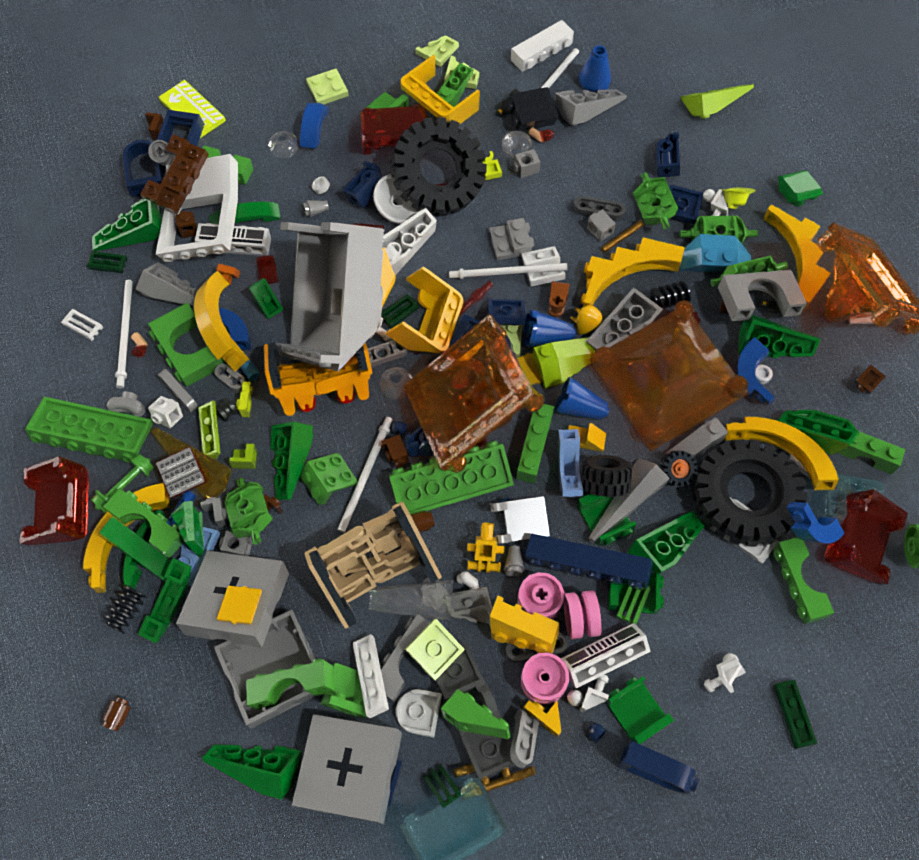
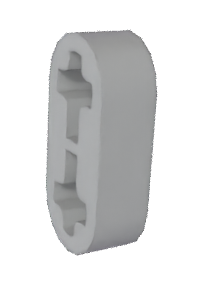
M222 363L216 366L214 372L217 379L235 393L242 392V384L246 382L244 377L237 371L234 372L228 364ZM221 371H223V372H226V371H227V373H228L229 376L227 377L225 374H221L220 372H221ZM234 379L236 382H240L241 384L234 385L232 380Z

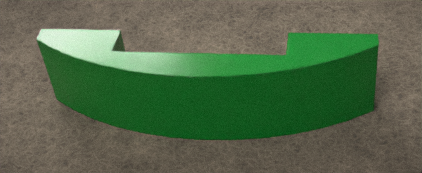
M246 202L237 204L235 223L262 218L264 222L281 220L278 203ZM221 209L209 215L211 224L219 225Z
M157 510V511L154 513L155 515H157L158 513H160V514H162L165 518H167V517L165 516V514H164L162 511H160V510ZM147 521L136 532L146 542H148L151 536V525ZM126 555L123 570L124 585L135 589L142 571L137 567L138 564L134 562V559Z
M172 558L164 575L167 578L151 615H146L139 630V636L153 643H157L182 601L192 566Z

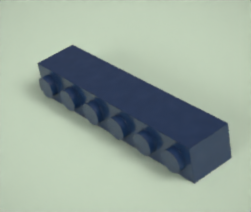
M531 533L525 554L526 559L530 562L529 564L535 567L544 565L558 572L562 569L569 571L570 574L575 576L584 574L593 580L606 579L615 585H621V583L629 584V587L638 590L648 588L653 567L652 559L533 533Z

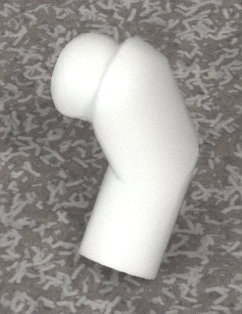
M461 572V574L457 575V582L461 585H467L469 590L479 588L478 580L470 573Z

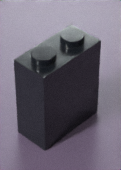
M548 87L513 93L507 101V109L511 112L512 123L516 126L517 132L530 130L532 127L536 129L554 125L559 117Z

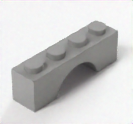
M418 614L414 619L410 618L405 627L407 631L403 636L400 635L394 643L396 648L392 654L388 653L382 662L384 666L381 669L386 698L392 703L395 702L405 686V682L399 673L400 662L404 655L408 653L405 648L430 623V621Z

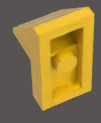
M589 423L588 428L569 425L568 430L578 429L580 448L604 451L606 439L604 431L592 423Z
M530 700L527 702L523 710L530 717L536 718L541 726L557 738L561 733L558 702L554 703L547 714L543 712L545 709L538 702L534 701L532 703Z

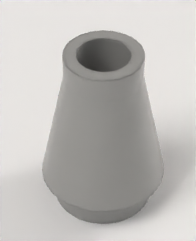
M306 200V202L302 203L305 217H313L322 212L329 211L327 200Z
M514 545L508 548L504 570L509 577H520L524 571L519 546Z

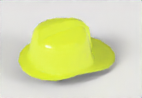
M741 187L721 189L723 190L724 200L731 209H737L739 206L745 205L750 193L756 191L755 189Z

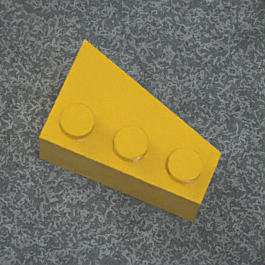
M497 596L490 614L491 638L499 643L513 644L518 648H528L538 653L553 654L559 635V622L536 612L533 615L521 610V605L515 604V607L502 602L503 597Z

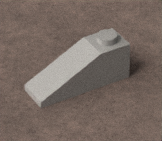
M714 418L699 427L666 452V454L677 450L685 451L693 455V459L721 443L728 431L717 418Z

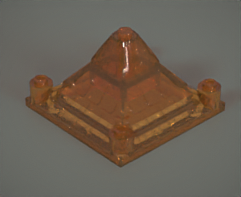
M835 222L827 227L828 231L818 238L819 243H817L822 252L827 251L830 253L834 250L836 254L834 257L833 284L824 306L825 317L830 322L832 320L840 322L871 316L872 322L877 327L882 326L883 328L898 317L905 318L903 320L904 325L902 326L908 334H917L919 332V298L876 241L869 236Z
M688 301L678 302L674 311L612 347L598 348L595 355L590 358L591 363L651 452L749 394L747 380L743 376L734 374L715 345L692 315L693 306Z
M491 314L486 316L404 385L436 460L444 471L449 469L455 473L461 472L467 463L466 457L463 455L464 453H467L477 443L487 437L489 433L507 425L512 420L513 415L523 407L530 412H536L544 404V397L532 387L505 339L506 330L496 322Z

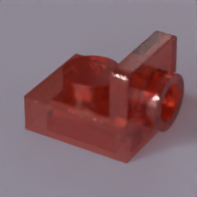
M274 255L257 257L256 262L260 280L264 278L268 284L278 283Z

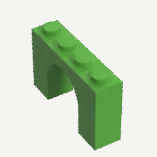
M188 302L148 323L151 331H149L150 336L154 341L158 340L160 344L157 347L162 355L166 353L168 358L165 360L170 368L175 367L176 372L174 374L179 382L183 381L186 387L213 373L219 364L225 363L223 358L218 360L208 346L193 354H180L174 350L177 339L184 333L197 327L195 314Z

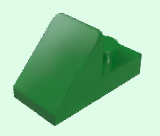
M263 278L248 287L255 298L254 303L267 319L284 310L266 279Z

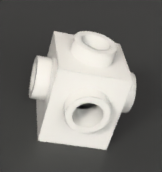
M160 396L148 407L153 422L168 428L173 427L183 417L178 402Z

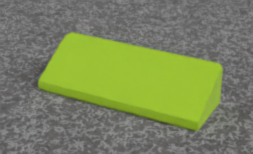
M211 401L198 407L203 459L214 462L220 455L216 405L215 401Z

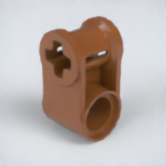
M552 281L548 312L551 316L560 317L564 314L570 284Z

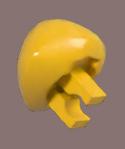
M592 305L584 306L581 309L575 308V311L578 312L577 317H570L577 324L579 335L593 331L602 322L601 312Z

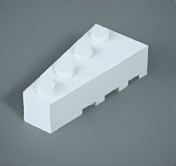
M424 208L383 236V248H387L392 244L402 256L405 265L435 232L437 220Z

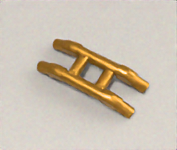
M472 763L453 769V776L455 778L474 773L475 769ZM534 766L511 774L508 767L501 771V778L490 781L489 777L481 780L482 784L460 791L462 794L460 798L465 800L535 775L536 770Z

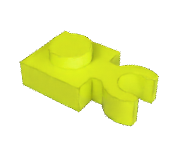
M489 151V157H486L483 161L484 164H487V172L484 175L485 180L502 177L498 159L493 160L494 154L492 151Z
M243 382L240 399H237L236 407L242 417H250L251 395L253 392L251 382Z

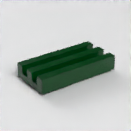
M92 251L87 267L89 270L123 274V268H125V262H127L128 258L126 255Z
M406 294L381 313V317L391 329L417 311L419 305ZM394 310H396V312H394L392 315H390L389 317H387V315H389V314L392 313Z
M439 764L437 766L438 770L432 769L430 771L431 775L427 776L425 774L423 778L442 808H445L462 796L442 764ZM440 775L444 776L455 794H450L440 779ZM433 780L437 781L446 795L447 799L445 801L433 785Z

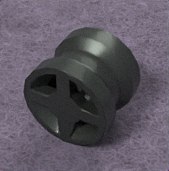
M225 398L221 405H216V412L225 422L229 420L231 415L238 413V410L228 398Z

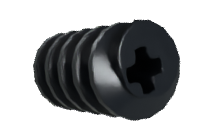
M684 281L675 282L672 285L667 284L665 287L659 286L658 289L654 287L650 291V300L662 309L664 308V303L669 308L671 302L674 306H677V300H679L681 305L684 304V299H686L687 303L691 302V293Z
M128 586L122 588L126 594H118L121 601L114 600L113 604L116 609H108L111 616L104 615L103 617L107 622L105 623L106 625L122 634L125 632L121 626L129 627L126 619H134L131 611H139L135 605H143L144 603L140 598H147Z

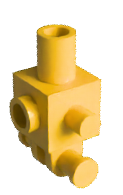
M482 523L481 536H476L475 544H467V551L474 552V558L478 560V562L468 560L467 570L472 569L477 570V572L486 570V573H490V571L500 573L501 563H491V561L495 562L496 554L504 553V546H498L496 537H493V523Z

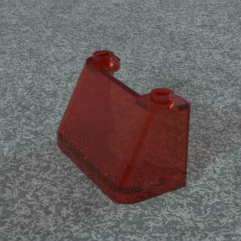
M421 104L406 107L364 108L359 113L362 154L369 155L373 148L379 150L380 146H395L406 129L408 130L415 122L421 123L423 119L427 118L426 108Z
M58 456L24 468V483L29 489L36 492L34 526L22 528L20 544L33 546L77 541L85 538L87 535L89 473L86 467Z
M875 489L848 494L843 499L837 516L844 535L839 540L828 544L825 561L836 568L875 584H888L891 571L890 568L886 565H881L890 532L901 530L905 526L908 513Z

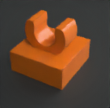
M218 263L217 271L222 274L230 285L232 277L239 278L240 271L238 269Z

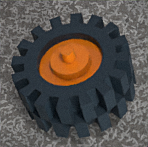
M677 450L671 451L670 454L667 453L666 457L662 458L661 461L663 463L662 465L660 464L659 468H662V471L670 478L668 480L669 484L684 486L689 485L690 481L695 480L693 477L698 474L696 472L698 465L695 464L697 461L693 459V455Z

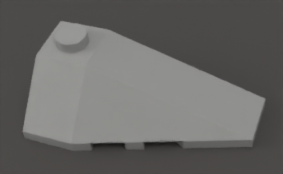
M616 89L598 90L597 93L589 92L588 90H583L582 93L574 94V90L555 93L562 118L574 126L587 122L627 97V95Z
M160 263L144 269L136 287V290L146 297L181 304L188 302L192 306H194V299L198 289L190 287L189 281L180 280L177 277L178 273Z
M633 288L586 342L599 353H602L650 325L663 309Z

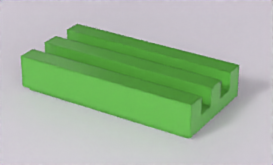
M628 586L616 618L629 624H637L651 587L648 586L647 589H641L644 591V594L632 620L630 616L641 590L636 589L627 614L623 616L622 613L632 591V588Z

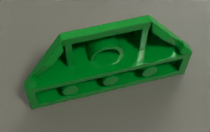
M814 409L793 412L792 410H786L777 420L805 433L829 455L836 454L850 447L859 435V431L849 419Z

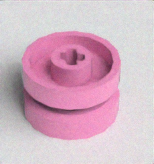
M538 572L529 575L523 580L519 588L517 604L522 606L521 610L532 615L536 612L552 620L558 616L564 602L562 584L556 577L548 573Z
M583 591L580 599L575 592L565 593L563 608L570 640L581 639L584 630L588 637L600 636L601 615L595 591Z
M538 653L532 656L525 663L520 677L524 695L531 702L536 701L540 705H550L558 701L566 691L569 683V671L565 662L551 653ZM543 676H546L548 679L547 681H543L541 678H543Z

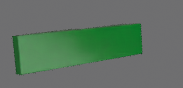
M112 516L99 532L100 537L134 559V562L157 578L166 582L167 578L164 575L171 560Z

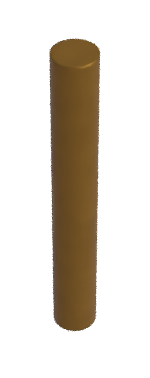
M638 221L600 248L601 251L606 253L644 226L643 221Z

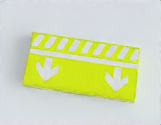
M185 80L158 97L160 102L169 110L199 114L205 123L200 138L226 121L225 117Z

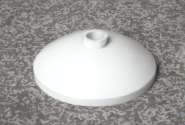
M391 174L382 177L375 186L373 193L374 203L379 213L385 219L393 223L402 224L423 209L420 208L417 211L411 207L413 203L410 200L405 202L401 198L402 191H397L393 184L395 177H391Z

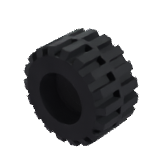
M597 455L586 458L582 463V487L586 492L597 496L616 497L625 495L631 490L633 466L629 461L616 456Z

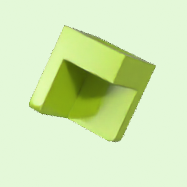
M246 443V449H235L233 458H229L231 467L234 469H256L258 451L255 444Z

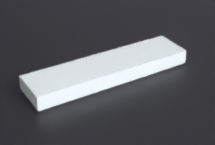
M370 634L353 642L366 716L372 718L389 710L375 638Z

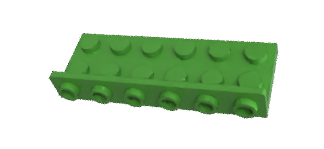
M44 397L25 430L29 439L35 443H45L53 447L59 446L68 448L71 451H82L90 455L96 454L108 459L114 458L131 463L129 459L138 456L153 426L152 419Z
M497 440L485 443V447L478 448V446L467 448V452L461 454L459 451L449 453L447 458L435 457L429 459L430 462L423 465L422 462L411 464L409 469L403 470V467L392 470V474H388L396 503L398 504L403 501L411 515L513 486L514 483L503 444L497 443Z

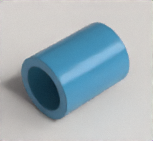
M248 360L240 367L249 381H255L260 377V372L252 361Z

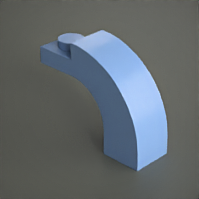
M578 429L558 430V474L560 491H562L563 497L583 496L579 467L580 437Z

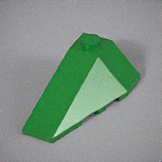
M147 199L134 203L129 212L125 215L121 213L116 222L107 224L92 236L93 250L111 249L148 242L158 238L163 218L156 204Z
M751 315L749 320L743 321L740 328L738 353L741 354L745 346L755 337L769 349V355L766 357L814 356L821 339Z
M299 422L272 425L270 448L274 451L275 459L272 460V467H276L274 487L275 497L279 501L291 500L312 445L313 425Z
M691 511L636 539L627 553L652 559V572L661 574L676 565L705 525Z
M213 745L202 757V761L262 795L282 800L293 786L302 751L284 746H275L274 749H262V746L255 745L254 749H242L240 745Z

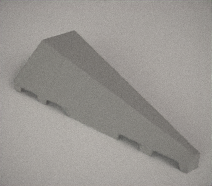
M639 458L632 467L630 492L613 498L588 539L592 543L596 542L600 536L610 531L634 512L639 505L665 486L670 478L657 464Z

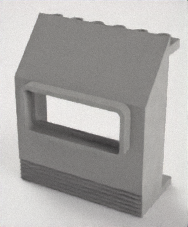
M281 222L280 230L298 232L291 340L290 344L276 343L279 355L287 356L289 359L339 371L373 335L381 323L383 288L381 286L382 248L384 244L383 232L385 230L383 228L333 222H322L321 226Z

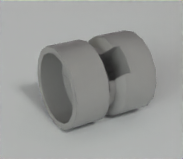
M163 140L153 141L149 146V157L165 167L172 164L175 156L166 152L165 148L168 143Z

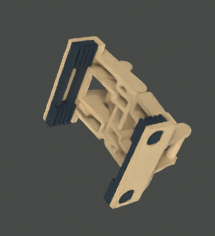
M403 501L392 506L388 513L363 523V526L354 527L330 543L320 546L318 549L315 546L304 553L311 572L345 629L356 624L348 603L376 587L375 583H383L419 565H422L431 583L442 578ZM401 546V549H399V550H397V551H394V552H392V553H390V554L385 555L386 553L392 551L393 549H395V548ZM371 550L374 556L368 559L365 553ZM348 573H353V574L349 575L348 577H345L346 574H348Z

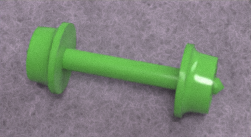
M141 454L135 458H130L129 461L135 467L105 496L96 490V495L91 499L95 504V510H101L106 514L108 511L103 506L120 488L123 490L140 472L149 478V473L154 469L150 463V458H145Z

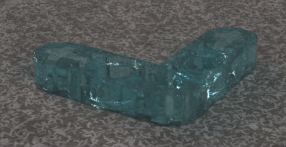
M837 474L839 480L836 489L824 490L826 517L837 518L839 524H842L847 517L846 495L878 500L885 491L883 484L876 480ZM850 484L857 485L859 490L851 488ZM831 496L838 497L840 502L833 501Z

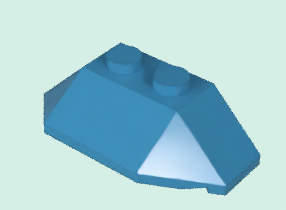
M699 234L684 249L679 271L724 273L729 265L750 261L751 255L736 236Z

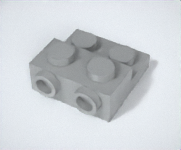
M524 218L508 220L507 225L489 228L496 260L520 257L521 253L530 252L532 247H534L533 237H529L528 234L530 233L529 222L525 223Z

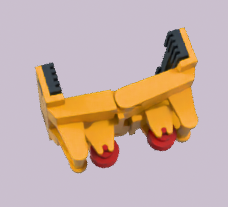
M366 342L339 371L304 362L281 365L276 343L264 344L265 374L270 394L279 399L286 415L292 416L295 413L294 397L298 408L303 412H309L315 408L316 400L314 395L316 393L319 396L336 390L338 401L348 404L355 398V386L360 400L369 398L368 379H370V375L373 373Z

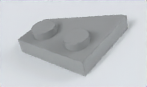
M487 587L447 594L446 599L451 617L465 618L475 623L479 621L490 626V614L493 608Z

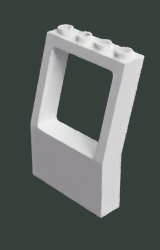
M231 154L206 159L198 179L195 180L190 194L187 195L178 212L179 214L182 209L222 203L217 237L213 240L174 246L177 230L176 214L164 209L156 255L163 261L172 262L176 259H190V257L195 256L205 257L208 254H223L231 250L238 203V162ZM171 164L166 165V173L170 168Z

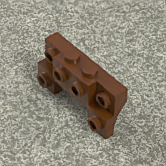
M173 134L165 150L167 153L174 155L175 158L162 183L158 184L148 179L140 195L177 215L187 195L190 194L195 180L198 179L209 154L205 149L190 144L188 140Z

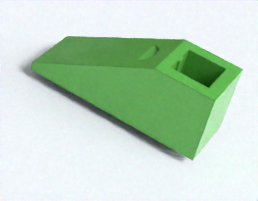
M459 63L437 94L451 106L455 107L474 69Z
M457 689L441 707L443 717L460 731L504 739L511 737L508 723L500 717L498 719L494 717L490 709L485 705L480 706L477 704L474 697L468 692L463 693Z

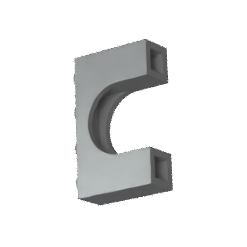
M791 270L723 275L718 286L732 321L750 319L755 310L748 292L752 290H760L770 294L776 300L783 317L800 315L807 304Z

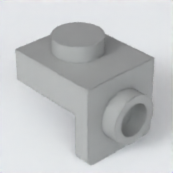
M210 497L200 502L204 512L214 511L215 522L219 528L227 526L226 519L229 518L226 507H224L220 498Z

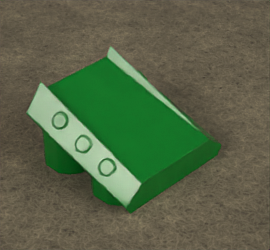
M806 170L778 176L779 191L794 206L800 207L806 199L815 200L818 196L823 195L821 187Z
M193 500L182 502L172 513V517L179 527L185 543L198 557L202 556L204 552L202 512H198L195 509Z

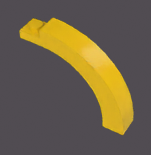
M217 271L198 289L194 299V314L198 329L211 352L218 360L223 358L235 372L249 358L234 342L222 322L218 305L219 297L230 284Z
M744 417L743 423L733 422L726 424L725 429L728 433L724 438L725 441L752 439L775 445L791 454L802 464L809 474L814 491L835 489L839 478L832 461L813 439L788 424L761 417Z
M165 483L151 485L133 492L138 497L137 501L139 503L144 501L153 508L151 512L170 508V498ZM109 512L103 516L95 527L84 556L83 570L89 574V586L97 593L106 592V567L110 551L113 547L112 544L99 535L101 529L112 517ZM135 520L130 521V522H128V523H126V524H124V525H125L126 527H128V526H129L132 522H134Z

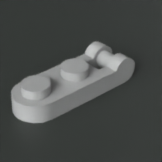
M520 709L514 717L516 723L510 757L516 766L523 768L533 760L539 721L534 717L530 718L527 716V712Z

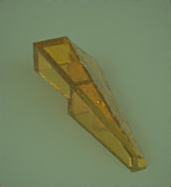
M157 427L151 430L170 456L190 447L204 479L203 483L195 487L205 499L210 497L217 498L226 490L232 473L230 467L223 465L214 458L205 455L203 452L161 431Z

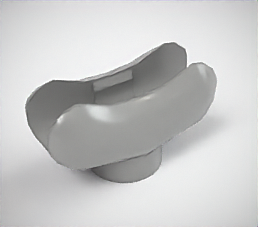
M124 391L121 397H112L107 402V407L110 411L132 413L138 417L143 416L145 413L144 405L137 400L138 396L132 392Z

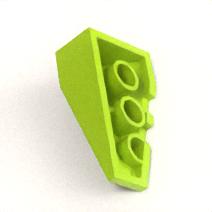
M754 84L681 96V100L692 116H700V119L709 118L710 114L719 112L753 89Z
M588 337L551 342L534 347L532 359L544 388L548 389L565 383L568 377L579 373L588 364L590 365L606 354L607 350L599 353L586 342L590 338Z

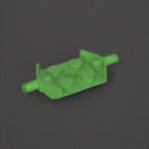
M648 173L641 174L643 182L633 192L645 224L654 226L660 223L663 229H667L665 224L668 228L670 227L668 219L675 216L678 206L665 177L649 179ZM660 202L658 206H653L655 203Z
M699 216L691 230H680L679 237L692 238L693 241L699 234L736 236L741 244H743L745 238L757 237L758 230H747L743 220L738 216ZM716 228H722L724 234H718Z
M770 255L729 265L720 278L711 279V286H718L723 275L779 271L787 269L788 264L786 261L777 264Z
M239 478V480H236L238 487L236 490L228 493L225 499L231 530L237 538L252 537L253 544L257 545L258 542L261 543L259 533L271 522L273 517L268 512L262 492L264 488L260 483L249 482L245 484V480Z

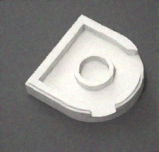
M415 689L404 694L396 705V718L399 725L409 733L434 738L442 693Z

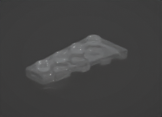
M453 580L373 588L369 592V610L410 616L418 614L425 618L450 621Z

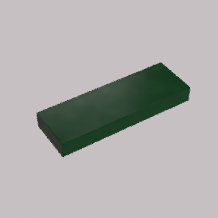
M796 680L774 684L773 686L794 748L799 749L818 744Z

